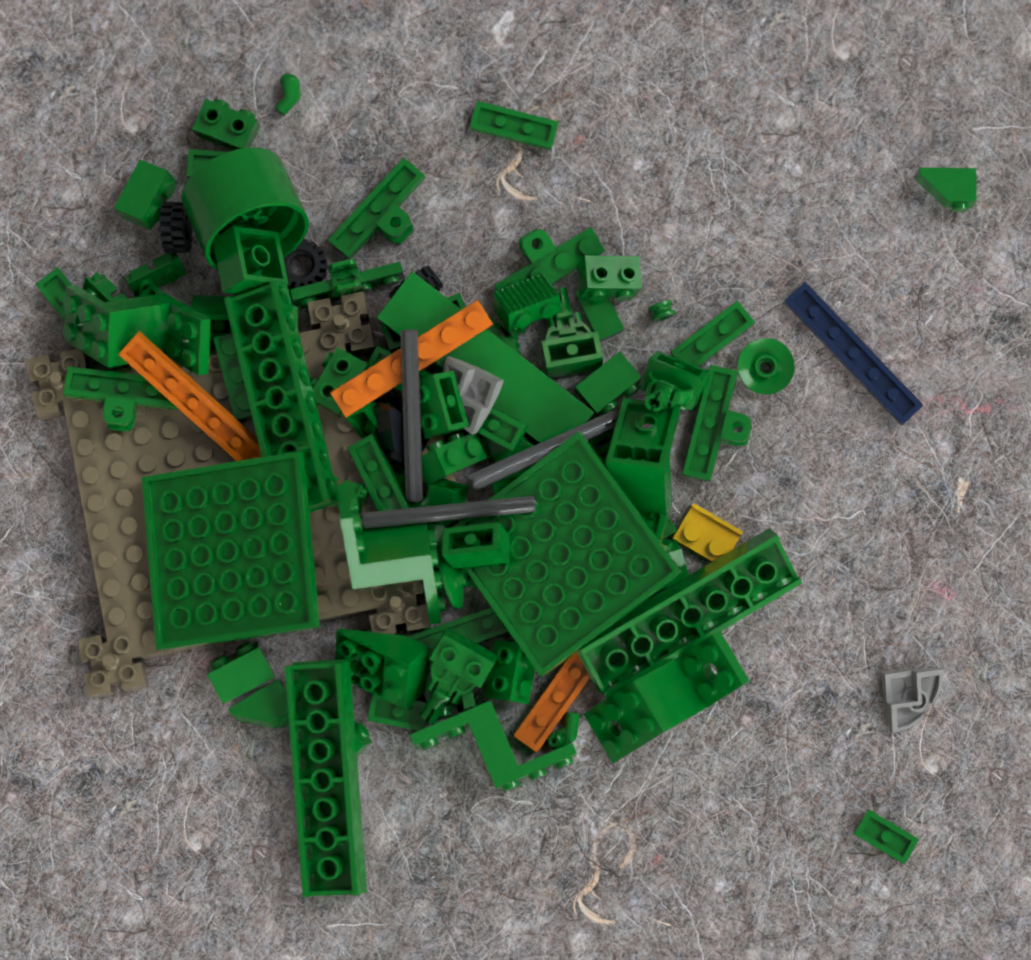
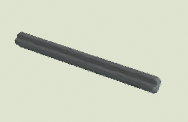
M415 329L401 330L406 500L409 502H419L423 500L418 331Z
M613 410L476 471L468 476L469 483L474 490H479L539 462L578 431L582 432L588 441L613 430L616 427L619 412Z
M533 496L365 512L362 514V526L368 529L528 513L536 510V504Z

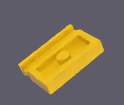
M693 503L672 540L676 539L680 545L712 562L733 550L743 531Z

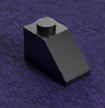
M377 401L374 408L380 445L389 451L387 455L389 458L402 464L405 460L403 414L395 408ZM421 427V450L423 452L430 438L425 439L423 428Z

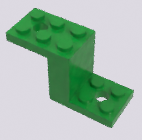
M76 285L66 287V294L63 300L65 310L64 341L109 368L129 364L119 353L140 331L171 360L198 376L208 374L210 318L166 293L104 302Z
M623 398L606 459V467L662 543L672 505L670 451L680 416V404L672 407L670 406L671 403H669L666 409L653 412L654 407L651 410L647 409L645 400ZM643 424L653 425L650 428H641Z
M349 483L338 484L340 522L352 588L358 589L423 579L430 624L442 623L440 611H445L446 608L440 571H436L440 570L437 549L434 548L437 547L434 530L429 531L427 523L365 529L362 527V520L358 513L357 493L351 494Z
M718 631L679 657L634 680L585 712L584 716L614 764L654 738L702 712L747 684L750 680L721 631ZM711 664L715 666L717 674L712 671ZM615 721L619 723L621 731L617 728Z
M491 701L410 734L415 748L421 747L425 751L439 745L438 739L448 735L451 740L465 734L464 728L470 726L496 790L502 788L504 793L519 787L518 781L528 776L530 781L547 775L545 769L556 765L557 770L573 764V757L577 756L576 749L573 743L518 766Z

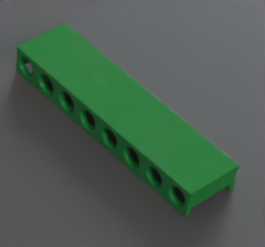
M412 271L376 318L400 336L401 330L415 329L418 331L419 337L461 309ZM487 329L435 361L437 365L444 369L446 357H453L504 380L493 407L528 425L525 432L539 443L586 423L594 413Z
M273 280L270 281V284L235 297L224 298L261 456L265 457L295 451L304 452L309 513L339 504L338 491L287 283Z
M771 528L765 530L647 599L599 636L580 648L576 653L597 692L607 699L634 680L670 662L714 633L726 629L801 585L802 581L797 576L779 541L778 534L773 532Z
M350 660L293 662V664L285 666L302 897L325 895L358 896L362 893H367Z

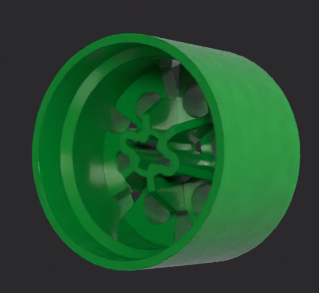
M243 148L219 155L198 168L187 180L182 190L181 200L208 263L216 270H218L213 239L232 226L278 232L283 258L300 245L308 232L309 219L281 158L270 150Z

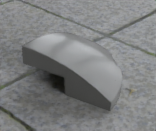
M446 357L443 372L454 371L469 427L464 429L472 435L476 434L491 411L504 380L467 362L453 357Z
M913 668L881 672L883 700L890 732L896 733L908 729L924 718L921 712L927 707L929 702L935 704L943 683L942 668Z

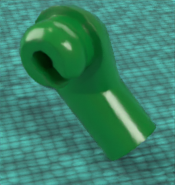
M285 73L280 78L284 96L274 106L282 116H285L301 97L300 82L295 75Z
M566 711L564 726L548 737V744L551 748L559 749L576 740L580 713Z

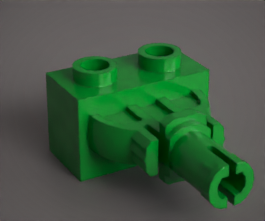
M565 287L560 288V312L555 314L556 327L554 326L553 317L548 318L549 329L545 335V340L541 341L544 370L549 378L596 371L603 365V354L598 331L591 332L589 327L582 322L580 312H575L576 324L574 323L573 312L570 308L567 294L568 290Z
M656 351L649 358L639 388L646 391V408L651 410L654 407L653 412H659L661 409H666L671 402L670 406L672 407L680 404V409L692 410L700 401L710 371Z
M446 627L429 658L432 661L430 668L431 679L427 684V688L431 691L436 681H438V684L423 711L419 714L420 717L426 721L431 710L434 709L428 722L436 724L454 691L456 693L452 703L457 704L462 695L470 692L476 686L481 688L495 664L497 655Z

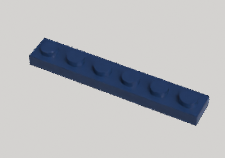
M806 282L784 301V304L901 426L922 408L923 404Z

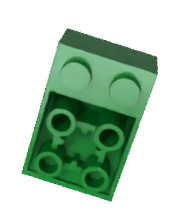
M341 628L336 631L335 660H350L352 684L405 710L425 692L429 647L403 635Z

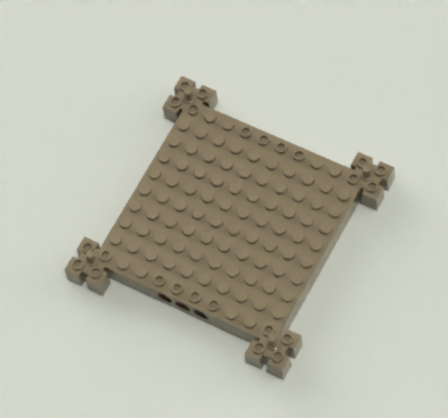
M363 291L342 295V304L332 306L330 298L307 302L313 330L301 332L299 335L311 382L316 376L320 378L325 369L322 367L326 356L330 351L334 353L337 347L346 352L352 349L353 356L355 357L374 352L375 344L370 324L362 326V321L370 320ZM79 349L60 352L61 361L54 362L49 355L26 359L30 382L35 387H40V391L32 392L36 415L41 420L64 416L63 407L65 410L107 642L105 637L101 635L77 640L81 662L86 665L91 664L92 672L85 673L84 679L87 695L94 699L116 694L115 685L121 684L122 690L126 692L148 688L149 681L146 665L142 662L136 663L137 660L230 642L225 641L169 650H156L142 477L235 462L236 460L180 410L137 406L135 424L130 432L108 429L103 417L105 402L69 398L63 394L68 366L90 369L88 355ZM217 350L209 351V372L205 375L198 376L173 361L234 416ZM133 367L112 370V372L141 375ZM317 405L333 475L339 478L338 484L348 480L363 484L364 488L367 489L347 448L363 438L359 436L344 415L340 418ZM253 418L239 421L257 437ZM369 491L366 500L363 502L362 514L378 511ZM330 506L309 513L319 623L377 612L378 614L369 615L372 632L398 635L396 628L407 626L408 633L413 634L431 628L427 605H418L417 602L418 597L425 596L422 580L353 589L340 522L339 507Z

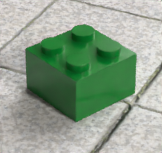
M232 226L213 239L223 293L241 295L268 285L273 280L287 283V286L289 285L278 232Z

